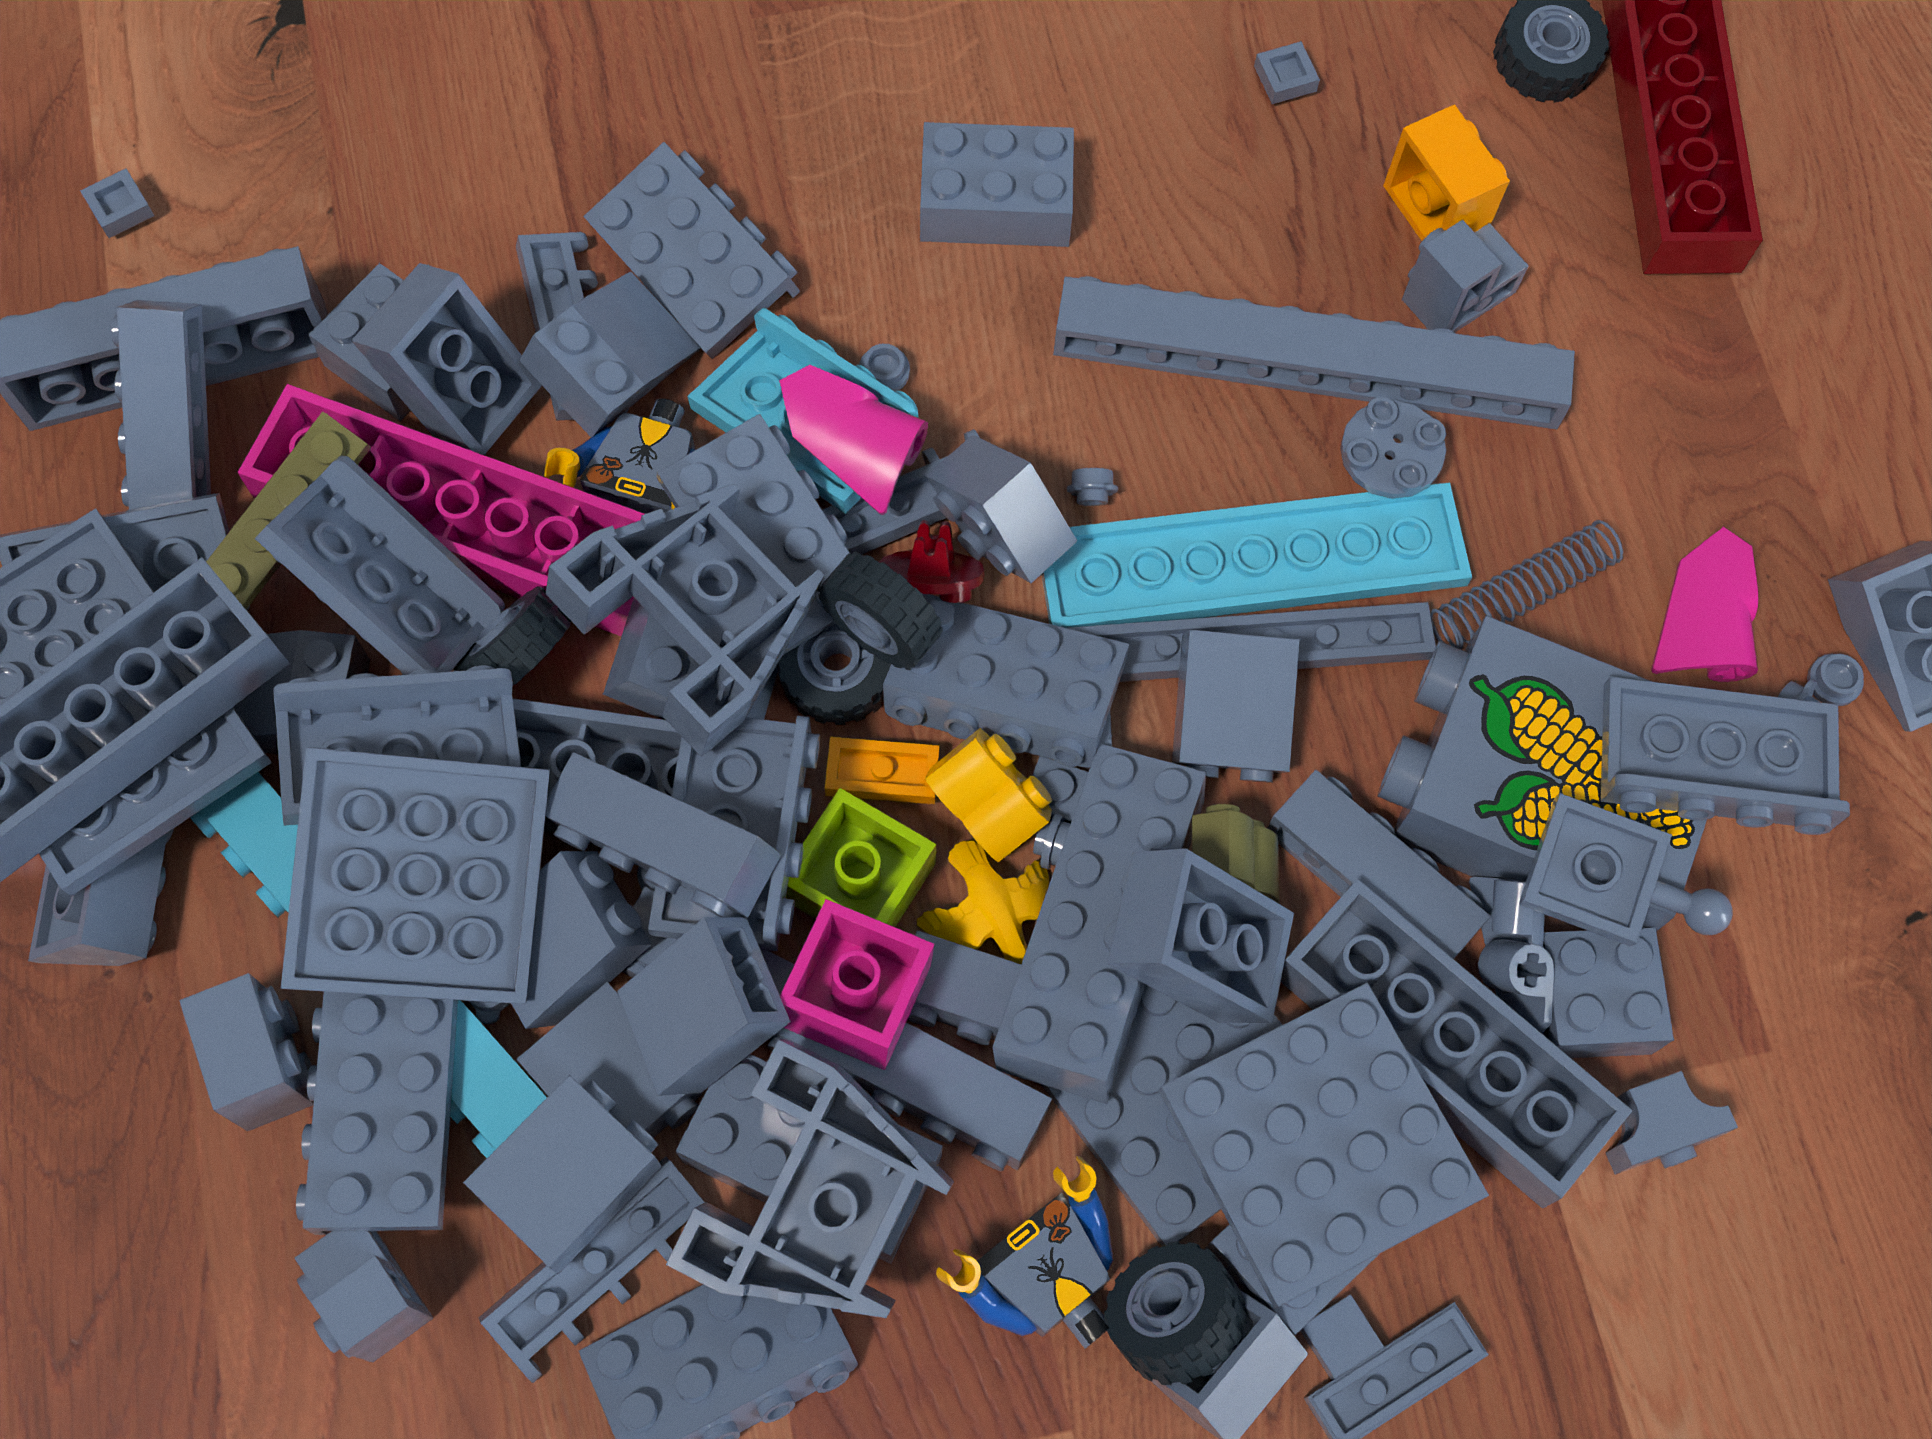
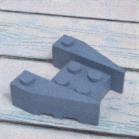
M735 483L698 495L694 502L665 512L661 508L641 516L640 521L614 529L612 525L593 532L549 566L546 595L584 635L631 597H634L700 665V667L669 691L662 716L701 757L744 722L812 606L824 574L818 569L796 587L730 520L740 492V488Z
M778 1039L751 1096L804 1122L805 1125L755 1225L752 1226L705 1202L693 1209L666 1265L722 1294L742 1297L744 1295L774 1299L777 1300L776 1302L788 1304H807L840 1309L842 1312L887 1318L896 1300L866 1285L917 1180L945 1195L950 1191L954 1181L840 1065L789 1039Z

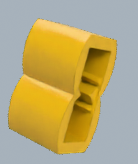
M979 728L933 765L925 780L942 803L963 822L978 844L994 860L1000 862L1049 823L1052 809L1048 804L1052 802V798L1045 786L1036 777L1031 775L1026 778L1012 764L1016 760L1015 754L1003 738L997 734H993L990 737Z

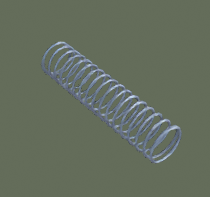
M1596 520L1591 526H1584L1581 531L1574 532L1571 537H1564L1561 542L1554 543L1551 548H1544L1541 554H1533L1531 559H1524L1521 564L1513 565L1510 570H1504L1500 576H1493L1490 582L1484 581L1480 587H1473L1470 593H1462L1459 598L1451 599L1449 604H1442L1439 610L1432 609L1430 615L1435 637L1438 641L1443 642L1433 622V614L1438 613L1440 628L1449 644L1460 650L1463 648V642L1469 644L1475 632L1463 613L1462 603L1472 612L1479 626L1482 621L1473 607L1472 597L1482 606L1486 616L1493 618L1483 601L1482 592L1492 600L1494 607L1501 616V622L1505 623V620L1512 622L1515 614L1518 616L1524 615L1525 608L1527 610H1534L1536 603L1544 605L1546 598L1554 599L1556 592L1563 594L1566 587L1574 588L1576 581L1581 583L1586 580V575L1594 577L1596 570L1601 572L1606 569L1607 565L1614 566L1615 563H1620L1623 559V547L1618 534L1608 523ZM1597 524L1605 525L1614 535L1620 549V557L1618 559L1613 544L1601 530L1595 527ZM1590 529V534L1584 533L1586 530ZM1595 531L1601 534L1611 548L1613 559L1607 556L1600 547ZM1576 535H1580L1579 540L1575 538ZM1583 535L1590 539L1596 555L1603 562L1602 568L1596 566L1591 552L1583 543ZM1570 540V546L1564 543ZM1573 541L1581 546L1584 557L1593 567L1592 573L1586 572L1584 563L1574 551ZM1556 546H1560V552L1555 550L1554 548ZM1563 546L1571 552L1575 564L1583 573L1582 579L1576 577L1570 562L1565 558ZM1550 551V558L1544 555L1545 552ZM1553 552L1561 557L1566 571L1573 578L1571 585L1566 583L1563 573L1554 562ZM1536 557H1540V564L1534 561ZM1543 558L1551 563L1555 575L1563 584L1562 590H1558L1555 587L1553 579L1544 568ZM1530 562V569L1524 566L1525 563ZM1533 563L1541 569L1546 582L1552 588V596L1545 593L1543 585L1534 574ZM1516 568H1520V575L1513 571ZM1523 569L1531 575L1535 586L1542 594V601L1535 599L1530 586L1524 580ZM1510 573L1509 580L1504 578L1505 574ZM1513 575L1522 582L1524 590L1532 600L1531 607L1524 603L1521 594L1514 586ZM1500 579L1499 586L1493 583L1494 580ZM1502 580L1512 588L1516 599L1522 606V612L1514 609L1511 600L1504 592ZM1489 584V592L1483 589L1485 585ZM1492 586L1502 594L1505 603L1511 610V618L1504 615L1502 608L1493 595ZM1479 590V598L1473 594L1474 591ZM1464 596H1469V604L1462 600ZM1459 601V610L1452 606L1454 602ZM1449 607V616L1446 613L1442 612L1443 608ZM1451 609L1462 618L1470 633V641L1463 637L1455 624ZM1442 617L1451 627L1456 639V645L1448 636L1442 622Z

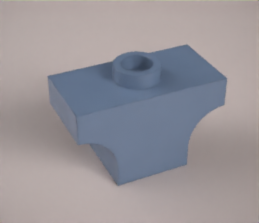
M1682 1071L1629 1089L1617 1097L1633 1111L1622 1123L1619 1142L1605 1154L1615 1175L1658 1159L1661 1160L1664 1169L1697 1157L1694 1146L1719 1138L1737 1129L1738 1126L1729 1106L1714 1107L1696 1098L1690 1090Z

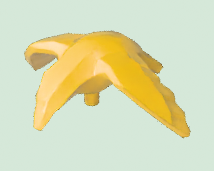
M975 841L959 842L949 852L948 861L964 877L969 896L961 901L958 907H952L948 910L935 908L933 911L923 912L922 916L917 918V926L930 935L972 949L980 948L983 942L991 937L1000 947L1006 960L1022 964L1027 944L1021 925L1027 919L1037 920L1049 887L1048 870L1041 867V860H1034L1024 868V874L1018 878L1003 879L990 866L984 849Z

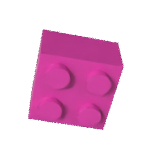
M825 899L780 994L782 1003L791 1021L783 1028L885 1070L930 970L935 944Z

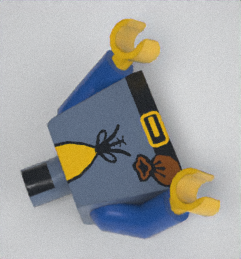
M662 398L655 401L649 419L630 413H623L619 415L613 426L605 427L580 446L572 450L567 448H553L547 454L544 477L549 478L555 474L564 475L562 484L574 488L577 477L581 476L580 482L584 492L644 514L661 508L663 512L674 509L675 506L657 480V472L697 450L695 449L692 433L686 429L679 428L685 410L676 402Z
M1076 1156V1161L1080 1165V1174L1075 1180L1068 1182L1065 1174L1059 1167H1056L1053 1171L1054 1180L1069 1195L1068 1200L1061 1192L978 1260L960 1249H954V1254L959 1256L962 1261L960 1272L952 1277L938 1267L936 1275L940 1281L958 1291L964 1301L987 1324L1020 1336L1036 1332L1043 1337L1063 1321L1084 1349H1086L1109 1329V1326L1104 1321V1314L1091 1297L1109 1282L1110 1277L1107 1272L1114 1260L1109 1221L1094 1188L1097 1179L1095 1171L1082 1157Z

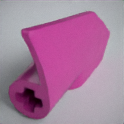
M808 365L779 380L793 438L880 515H885L904 464L911 466L922 449L927 435L928 422L878 401L876 395L862 386L812 365Z
M1722 527L1678 563L1651 668L1654 674L1706 668L1707 677L1718 682L1740 681L1757 674L1758 666L1752 622L1757 613L1759 598L1753 548L1725 527Z

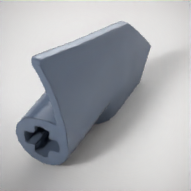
M1471 877L1469 880L1471 891L1480 899L1483 905L1482 909L1491 916L1481 927L1485 948L1479 957V974L1486 985L1495 989L1496 996L1543 1034L1552 1023L1554 987L1553 960L1549 952L1543 948L1545 914L1519 905L1526 881Z

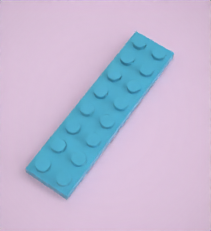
M1450 483L1430 485L1429 488L1412 497L1391 499L1365 492L1073 526L1070 529L1077 542L1041 574L1049 624L1063 628L1196 619L1464 587L1468 586L1472 579Z

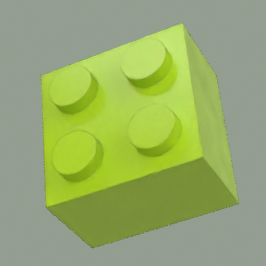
M839 788L803 842L799 878L789 877L786 898L794 899L796 908L815 919L825 899L896 927L936 864V844Z

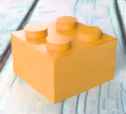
M1454 104L1403 128L1383 187L1420 240L1423 241L1434 230L1438 228L1447 230L1461 220H1464L1474 232L1488 223L1491 224L1510 180L1507 178L1503 164L1497 158L1492 157L1480 140L1475 125L1471 121L1466 120Z

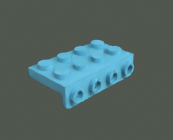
M762 308L754 315L757 331L687 396L690 408L725 433L760 414L768 427L776 425L784 435L790 448V453L787 454V457L796 471L805 470L813 480L819 496L846 514L861 497L793 438L779 380L808 365H812L862 386L876 395L879 402L919 418L918 408L906 393L899 390L894 392L880 383L867 368L862 365L854 366L837 355L835 350L825 341H815L801 332L788 317L784 315L777 316L766 308Z

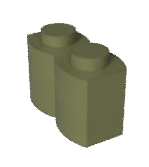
M1211 805L1206 808V813L1192 815V852L1279 904L1277 834L1265 828L1263 822L1253 820L1246 814L1241 813L1240 808L1235 805Z

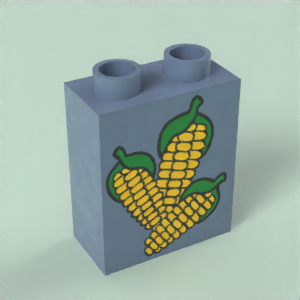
M1485 616L1464 651L1443 642H1438L1414 699V702L1439 712L1427 745L1402 735L1388 764L1377 797L1402 806L1394 828L1395 836L1411 850L1419 849L1429 855L1435 862L1471 877L1527 881L1553 800L1561 793L1672 834L1658 881L1684 890L1707 820H1688L1678 816V811L1655 809L1647 813H1631L1622 810L1620 804L1601 802L1604 684L1610 677L1642 681L1650 680L1488 616ZM1585 855L1583 857L1581 872L1585 879L1596 885L1606 884L1610 875L1606 861L1597 855ZM1650 903L1642 928L1656 927L1657 932L1675 917L1676 912Z

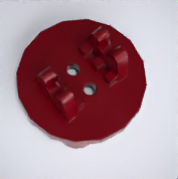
M922 520L919 524L913 550L895 552L884 556L879 561L903 576L921 594H939L941 600L950 603H962L971 600L972 589L979 587L984 581L985 569L981 562L973 557L954 552L952 530L949 522H943L940 526L939 535L933 536L930 533V523L927 520Z

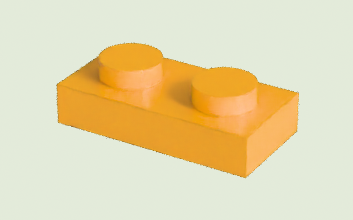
M830 737L825 796H834L838 789L842 788L861 799L935 804L936 794L925 778L930 768L939 761L940 745Z

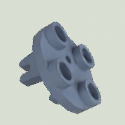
M1384 396L1376 397L1366 407L1358 410L1344 429L1340 445L1343 466L1354 482L1371 494L1391 499L1412 497L1429 488L1443 468L1446 455L1445 427L1439 420L1432 418V416L1413 404L1392 400ZM1397 438L1401 443H1396L1393 439ZM1390 455L1393 459L1389 460L1385 456Z

